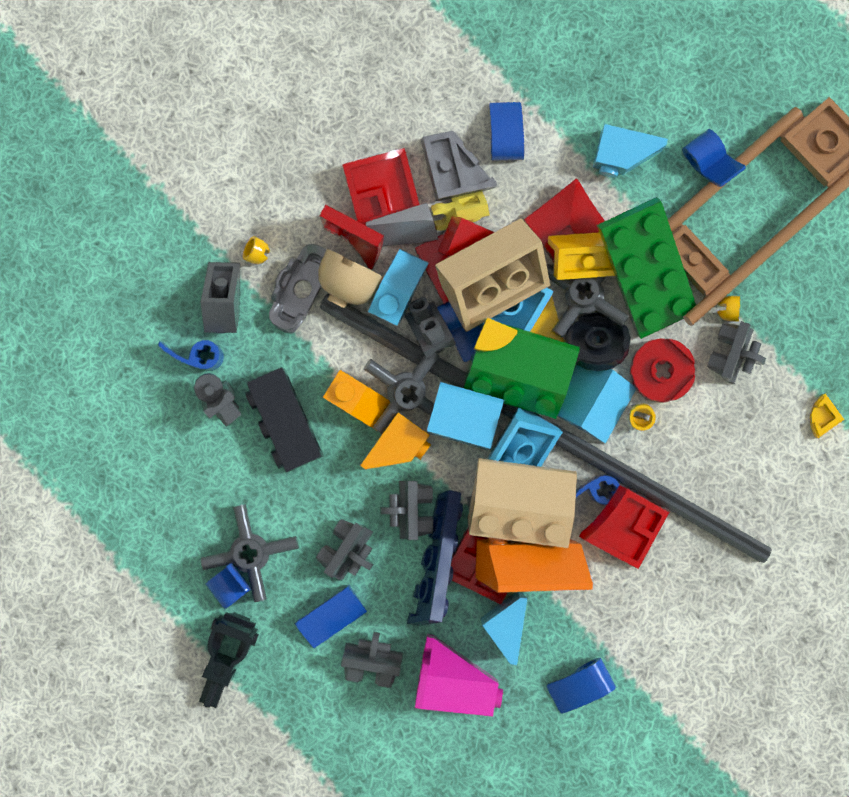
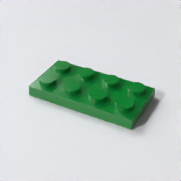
M655 197L597 225L637 336L642 339L684 319L683 316L696 306V302L662 201Z

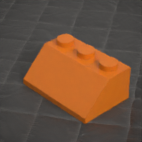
M489 537L488 539H477L475 578L497 592L593 589V582L582 545L575 540L570 539L569 547L563 548Z

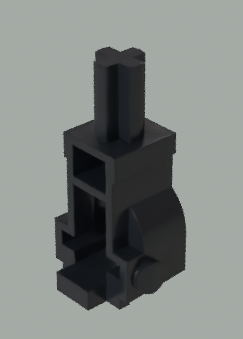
M225 612L224 616L220 615L218 618H214L207 644L211 657L202 675L203 678L207 679L199 702L204 703L203 706L208 708L210 706L218 707L225 686L228 687L233 680L237 670L235 669L236 665L246 657L250 648L255 646L259 634L257 633L258 629L255 628L256 623L250 621V618L235 612L233 614ZM225 635L241 641L235 658L219 653Z

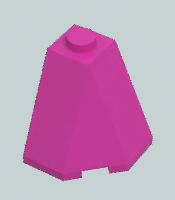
M427 634L415 697V708L493 717L494 708L500 709L503 697V689L498 688V680L435 635Z

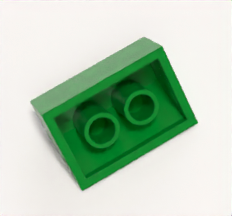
M506 325L518 330L510 343L494 351L483 352L474 349L468 366L464 389L503 399V403L554 419L557 418L567 395L580 347Z

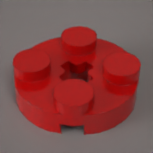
M655 339L645 343L636 351L632 358L629 373L633 385L643 397L650 401L664 403L683 397L691 389L695 381V361L690 350L681 342L673 339ZM657 363L660 365L668 363L670 365L668 372L671 375L669 378L664 376L658 378L656 376L657 369L655 365Z

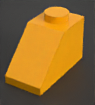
M339 370L323 396L324 399L372 428L390 403L388 399Z
M397 413L360 466L364 469L412 462L414 457L421 460L431 446L426 441L430 435L403 415Z

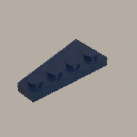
M448 490L437 495L432 516L433 533L428 534L429 538L433 539L432 545L426 548L421 561V565L426 571L420 584H416L413 597L418 599L416 613H409L406 624L423 626L441 623L447 614L449 606L448 599L446 598L447 587L453 578L452 554L458 545L456 527L457 521L460 520L463 512V504L460 502L461 492Z

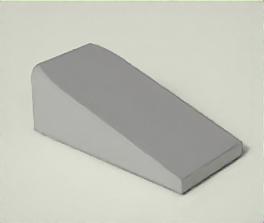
M427 203L365 222L367 227L384 235L383 246L430 242L438 239Z

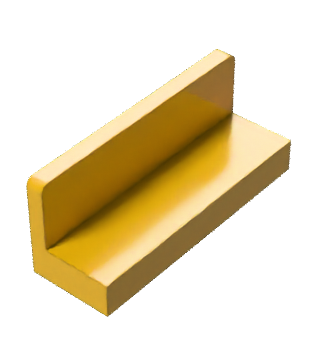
M600 233L548 236V244L555 251L554 277L557 280L615 276Z

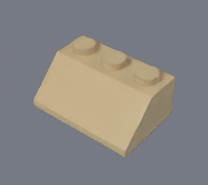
M522 218L435 265L441 287L466 332L484 323L487 317L491 319L550 286L542 241Z
M478 458L468 514L469 535L568 548L575 517L577 472Z

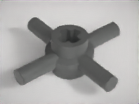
M547 264L549 280L566 290L565 297L569 306L552 329L553 333L562 338L579 314H590L595 311L600 312L621 327L625 324L629 316L604 300V289L601 283L605 277L557 280L554 277V267ZM586 290L590 291V299H588L586 296L584 300H581L579 298L580 291H582L584 294Z
M435 352L427 359L424 355L413 372H401L397 375L392 374L372 359L366 363L364 370L387 385V397L390 401L387 408L374 424V429L383 434L400 410L409 411L418 407L431 416L434 403L425 397L426 388L422 380L440 355ZM405 386L411 390V394L408 396L401 393L402 388Z
M246 504L235 506L233 509L239 537L233 542L230 551L201 557V565L203 570L229 565L230 563L234 564L240 571L248 573L254 602L263 601L267 598L260 569L268 562L269 555L299 549L296 536L266 542L261 536L252 534ZM246 544H249L251 549L257 550V555L253 557L254 562H250L249 557H243L242 551L247 549Z

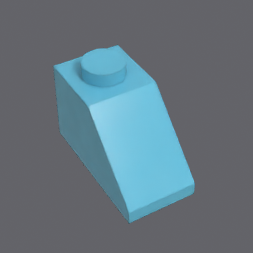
M604 124L593 168L600 169L599 174L606 177L616 178L618 174L624 175L662 152L667 145L668 139Z
M399 249L381 281L368 312L397 326L402 321L408 309V304L411 302L429 262Z

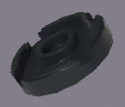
M600 312L585 314L579 317L578 321L567 330L565 343L580 347L576 365L593 371L609 370L621 364L628 356L631 341L628 327L625 324L621 327Z

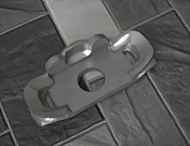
M308 244L301 250L297 258L292 257L288 265L278 273L275 280V289L271 296L274 303L270 309L269 318L272 324L279 330L293 334L305 320L322 288L318 280V269L327 249L316 244ZM303 280L310 282L312 286L310 295L306 298H298L294 292L296 284Z

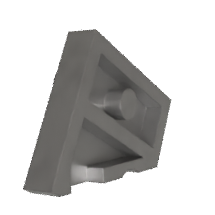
M454 131L422 137L421 144L436 202L497 187L495 179L493 177L490 178L478 164L479 160L472 152L465 149L463 141Z

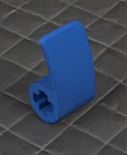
M521 102L490 103L491 160H524V128Z
M711 129L706 130L682 148L684 156L692 167L707 180L719 187H722L746 169L744 164L727 155L722 140Z
M450 302L438 306L437 309L454 338L455 346L464 362L471 360L474 346L482 328L478 325L466 332Z
M209 340L197 342L191 349L189 360L171 350L164 342L159 341L158 343L159 347L175 359L205 371L216 370L223 362L224 354L222 349ZM208 347H211L210 352L214 353V359H208L206 364H203L204 359L200 358L201 352H207Z
M597 476L576 489V498L587 490L593 501L598 504L607 505L620 484L611 476ZM600 482L612 487V490L608 491L610 496L607 499L603 495H597L596 490L600 489Z
M232 563L205 583L224 610L251 590Z
M600 657L580 666L573 674L547 684V689L559 712L562 714L608 695L616 688Z

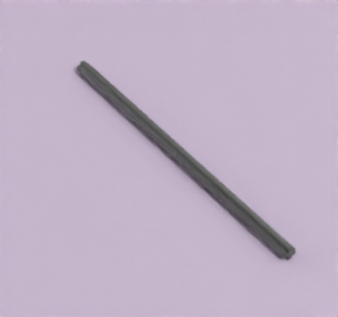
M330 294L323 298L320 304L321 310L417 365L423 358L424 353L416 343L348 304L343 308L327 300ZM439 357L429 372L453 386L463 388L467 373ZM503 403L501 413L512 419L518 407ZM533 412L563 432L556 442L557 446L757 561L765 563L772 551L771 547Z

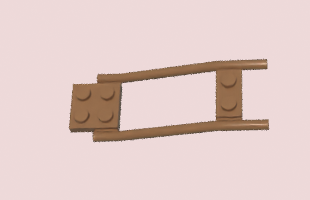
M830 97L806 117L803 116L799 108L793 107L735 159L746 167L780 137V141L824 187L827 186L828 188L731 275L726 267L686 225L682 224L722 187L709 182L668 219L687 279L702 295H706L704 299L683 316L688 325L693 326L849 187V117Z

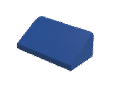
M348 585L294 624L311 646L316 648L365 614L367 610L350 585Z

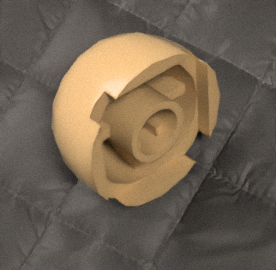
M329 249L326 250L318 269L320 285L330 294L327 300L343 308L346 307L347 303L361 305L374 298L384 278L374 271Z

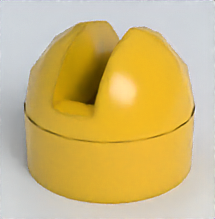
M252 236L245 245L243 260L254 264L264 263L268 259L264 253H270L268 244Z
M740 296L724 297L717 304L719 306H726V310L717 311L719 317L726 321L739 322Z
M641 403L632 407L629 413V420L635 429L644 431L654 425L656 415L651 406ZM638 411L650 415L649 420L634 416V413Z

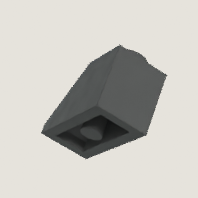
M208 262L201 297L205 333H237L240 316V263Z

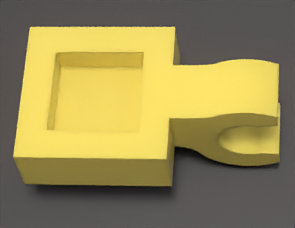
M483 191L451 198L452 202L437 203L431 206L433 215H445L443 219L434 221L435 228L438 231L447 229L452 216L476 222L482 217L490 215Z

